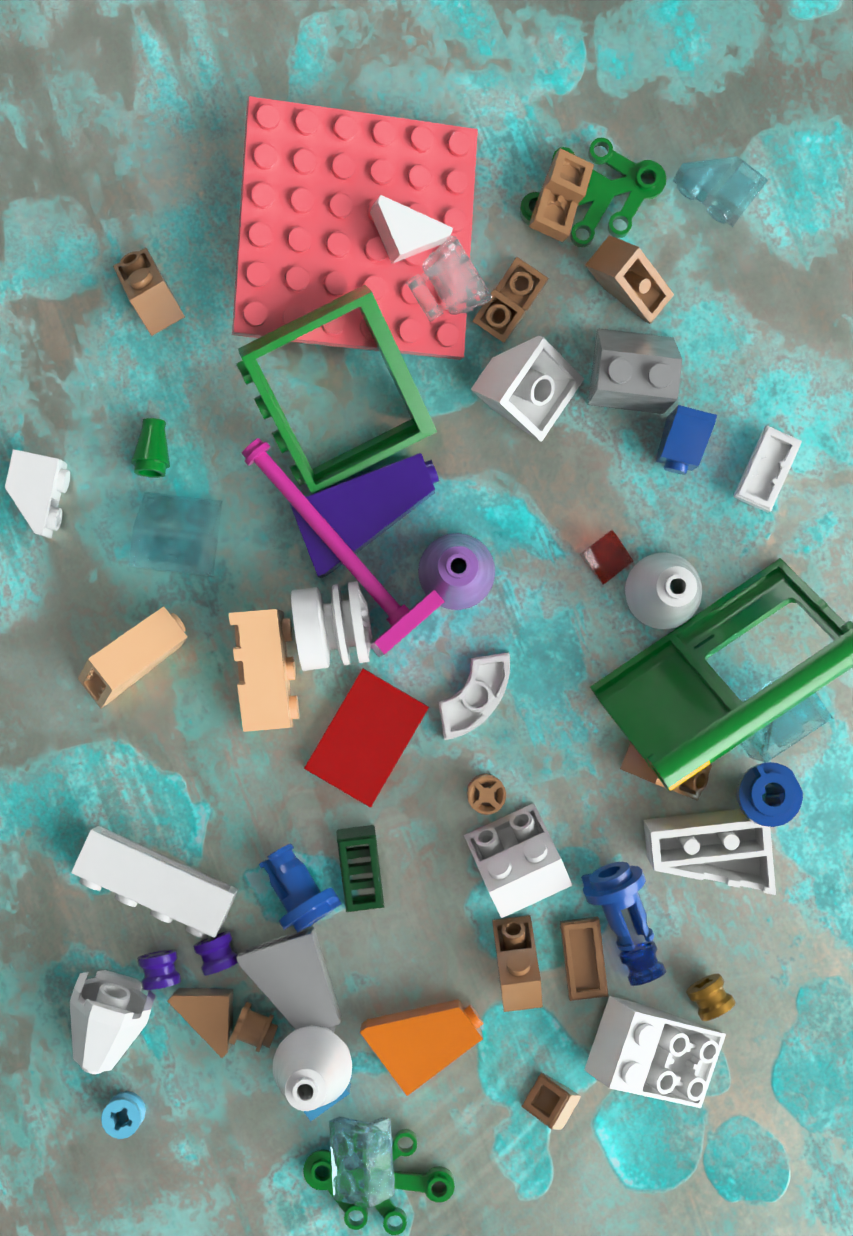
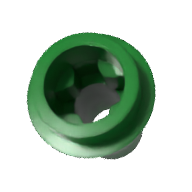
M146 418L142 421V429L131 461L135 466L134 473L139 476L149 478L164 477L166 469L170 467L165 432L166 422L164 420Z

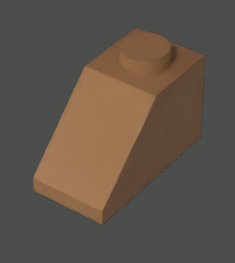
M609 235L585 264L603 289L649 324L653 322L674 296V293L638 246Z

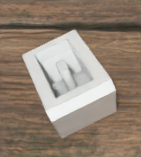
M382 195L379 196L370 211L392 264L441 245L451 235L453 230L452 227Z

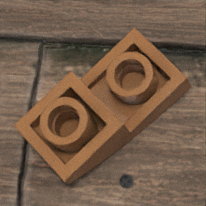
M516 257L472 322L505 343L549 278Z

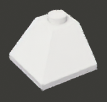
M537 336L493 357L471 390L492 410L542 442L584 381V378L544 337Z

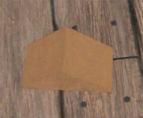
M178 988L168 999V1003L223 1058L232 1045L229 1041L233 1033V989Z

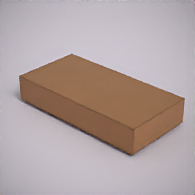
M599 917L560 921L569 1000L608 997Z

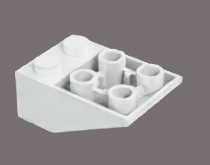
M609 996L584 1070L611 1089L701 1108L726 1034L640 1003Z

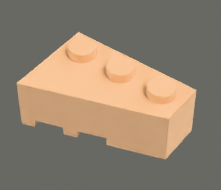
M278 609L228 613L230 625L235 627L236 647H233L234 661L238 663L239 683L237 687L243 732L293 727V719H299V704L297 695L291 696L289 680H296L294 657H287L286 642L293 641L291 618H284V612Z

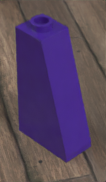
M419 453L306 498L356 554L435 494L433 484L439 482V478L432 460L424 462L422 454ZM290 504L317 576L319 578L328 576L343 563Z

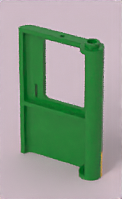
M779 558L686 623L590 686L606 712L670 792L853 667V622H845ZM797 603L834 641L746 701H741L708 664V658L787 604Z

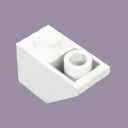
M13 449L5 489L33 532L43 537L52 538L53 530L57 531L62 520V509L58 508L61 492L66 493L70 482V471L66 470L67 463L57 458Z

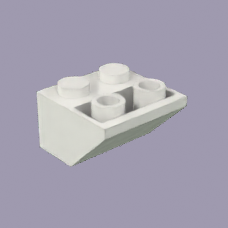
M534 803L464 835L501 918L572 886L562 859Z

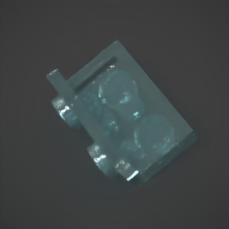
M340 1116L330 1120L333 1199L371 1208L393 1197L395 1193V1177L390 1118L381 1117L370 1123Z

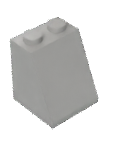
M597 328L588 405L664 414L678 399L682 357L674 337Z

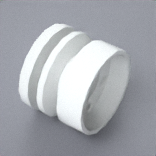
M358 581L348 582L349 600L346 601L342 600L339 584L332 585L331 603L325 604L318 587L291 591L295 638L303 671L329 668L330 650L338 649L343 665H350L349 647L356 646L359 663L370 662L369 652L372 642L368 603L360 591Z

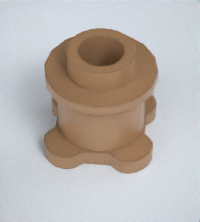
M246 1002L229 1043L235 1045L236 1040H240L257 1047L256 1052H260L262 1045L270 1048L278 1025L272 1023L274 1015L270 1014L269 1017L254 1012L250 1010L252 1004Z

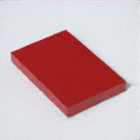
M362 668L304 769L371 808L428 711L429 706Z

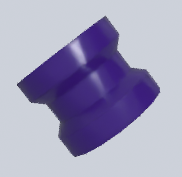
M230 931L219 933L215 938L211 936L193 945L195 953L201 955L203 961L201 969L204 976L223 971L238 963L236 959L238 953L234 952L230 945L233 939Z
M176 950L156 951L137 958L138 966L144 971V978L141 981L143 990L166 988L181 982L180 973L175 970L174 964L177 960Z

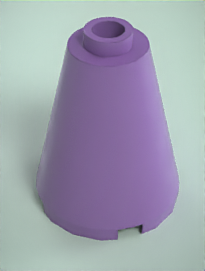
M462 533L447 534L434 540L423 552L418 568L419 581L426 595L433 590L445 601L441 607L451 610L471 608L480 603L493 586L495 579L494 560L487 547L478 539ZM452 561H461L466 565V570L461 574H456L451 570L450 565Z

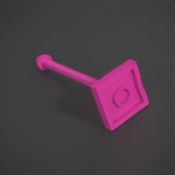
M257 438L241 452L246 458L244 462L248 466L255 463L389 616L386 620L391 626L374 640L370 647L378 657L385 655L445 601L433 590L410 610L405 604L400 606L267 454L270 445L267 442L263 443L260 438Z

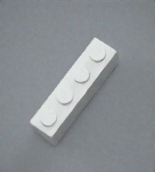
M100 826L90 830L71 872L81 877L79 882L82 885L100 891L102 887L116 893L114 898L119 902L132 907H136L137 903L152 909L150 914L153 917L167 923H172L173 919L187 925V932L203 939H207L208 935L215 938L220 932L239 890Z

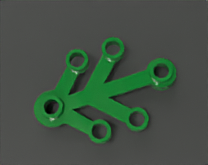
M595 139L591 143L588 152L590 160L598 165L605 163L625 177L610 180L592 170L586 195L578 203V206L593 203L583 220L573 226L571 231L572 243L581 248L589 246L593 241L595 228L613 198L630 193L621 211L614 213L608 222V231L613 237H625L632 227V219L643 200L657 197L666 185V173L660 164L652 160L634 163L615 152L608 139ZM603 146L608 154L603 157L597 156L594 148ZM561 147V149L575 155L570 148ZM558 148V149L554 152L553 157H552V162H553V159H554V157H555L557 151H558L560 148ZM644 173L651 174L654 182L652 184L643 183L641 175ZM531 192L521 201L520 217L527 225L530 224L533 214L529 209V204L537 201L540 192ZM621 219L626 223L627 228L623 231L616 230L613 222ZM586 229L590 237L586 240H580L576 236V231Z
M371 1124L359 1126L356 1134L335 1151L317 1150L307 1157L303 1168L306 1182L316 1190L329 1191L345 1213V1224L353 1230H359L366 1225L368 1210L363 1203L354 1200L343 1182L357 1183L383 1217L385 1231L391 1235H399L405 1230L407 1216L404 1210L393 1204L381 1187L422 1192L431 1201L437 1203L450 1199L455 1189L453 1174L442 1166L429 1169L425 1175L384 1170V1168L400 1156L407 1157L416 1151L417 1137L409 1129L398 1131L391 1143L361 1166L345 1163L360 1150L371 1151L377 1146L379 1133L376 1127ZM366 1131L373 1134L374 1140L370 1143H364L360 1140V1134ZM402 1137H409L413 1144L409 1148H402L399 1146L398 1141ZM323 1165L328 1167L330 1174L326 1177H321L317 1175L315 1169ZM435 1182H443L446 1185V1189L441 1193L433 1191L432 1185ZM353 1210H358L362 1212L363 1218L359 1221H353L349 1217V1213ZM396 1215L402 1219V1223L399 1226H391L388 1223V1219Z

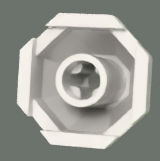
M108 970L97 971L95 978L87 979L89 972L80 973L70 999L73 1060L80 1065L83 1071L90 1074H99L103 1071L112 1070L146 1026L156 996L150 990L147 996L142 993V984L139 980Z

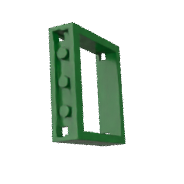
M366 285L238 348L242 361L236 363L246 385L252 382L255 383L260 395L255 397L254 400L264 420L272 416L278 430L272 432V435L281 453L290 451L295 463L290 465L289 468L298 485L301 486L306 483L312 495L437 432L376 299ZM359 307L411 419L312 469L256 359Z

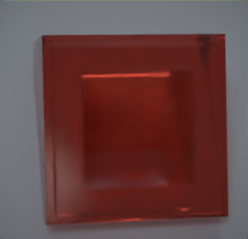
M613 530L609 531L580 554L602 585L633 562V559Z

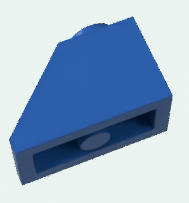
M678 405L666 418L655 462L665 464L664 470L683 475L687 474V470L693 471L699 467L717 415Z

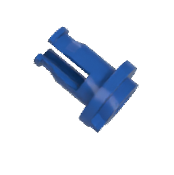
M767 762L757 764L744 773L737 787L736 798L740 809L749 820L761 826L776 827L788 823L797 815L802 805L803 791L791 769L779 763ZM766 792L765 801H763L762 795Z
M288 844L267 856L269 859L261 862L259 866L261 869L265 868L269 875L271 886L288 912L279 920V923L284 930L294 926L298 933L327 916L335 908L342 905L332 887L322 892L319 890L304 863L292 851L294 849L293 845Z
M615 862L595 870L592 874H586L581 877L584 886L583 893L587 902L592 905L602 906L608 924L617 936L616 944L619 950L632 951L635 949L621 910L626 908L638 936L644 935L647 942L653 940L654 933L647 925V914L638 894V891L646 882L640 867L630 866L627 862Z

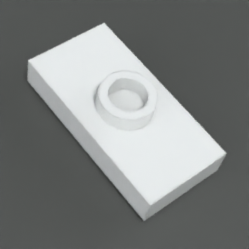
M765 426L733 497L767 513L771 512L802 441L772 427Z

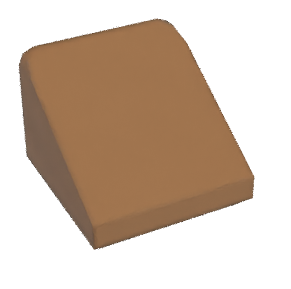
M541 1073L521 1107L549 1128L561 1130L567 1123L581 1096L546 1074Z

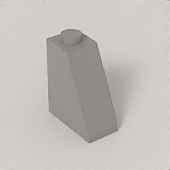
M314 927L240 950L236 956L238 965L295 1029L313 1025L328 1028L333 1032L336 1030L335 1026L340 1024L342 1015Z

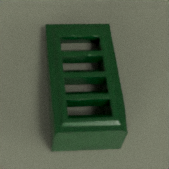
M368 825L338 829L336 831L346 912L385 908L375 826ZM369 844V846L346 848L347 846ZM371 857L370 862L348 864V859ZM373 873L371 878L350 880V875ZM367 888L375 889V893L352 896L351 891Z

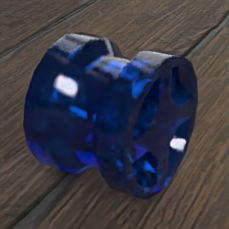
M654 941L634 945V950L622 951L618 955L621 963L626 965L629 970L627 978L631 986L649 983L667 972L664 964L658 961L656 957L658 949Z

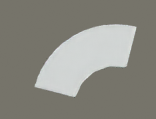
M509 652L471 658L470 674L464 687L453 697L439 701L444 740L457 738L474 730L487 720L496 709L508 684L510 674Z

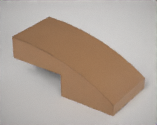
M560 148L553 159L541 188L529 227L560 242H564L570 235L578 203L586 195L594 164Z

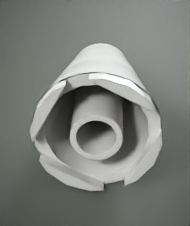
M655 553L641 559L630 570L625 583V595L630 612L642 624L655 629H672L686 623L696 613L702 598V584L696 569L686 559L672 553ZM670 583L674 588V593L670 589Z
M311 1025L294 1030L280 1043L273 1059V1076L279 1090L291 1106L301 1111H311L336 1100L345 1091L352 1074V1060L349 1048L333 1031L325 1027Z

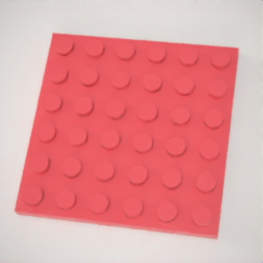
M249 96L246 108L232 335L260 338L366 285L372 291L401 354L456 360L464 358L478 129ZM382 195L452 227L453 230L451 235L441 245L392 264L370 211L373 204ZM359 307L291 341L379 351Z

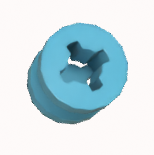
M129 1091L120 1092L113 1096L102 1112L101 1122L105 1132L117 1139H124L133 1135L144 1120L146 1113L145 1103L140 1096Z

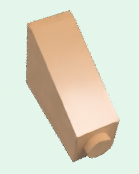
M163 606L88 658L78 680L102 709L182 646L188 637L184 633L186 629L183 622L176 614H170Z

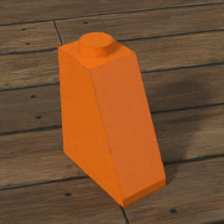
M457 999L367 1019L361 1024L360 1034L406 1096H408L483 1040L480 1026L484 1022L471 1004L465 1008L460 1000Z

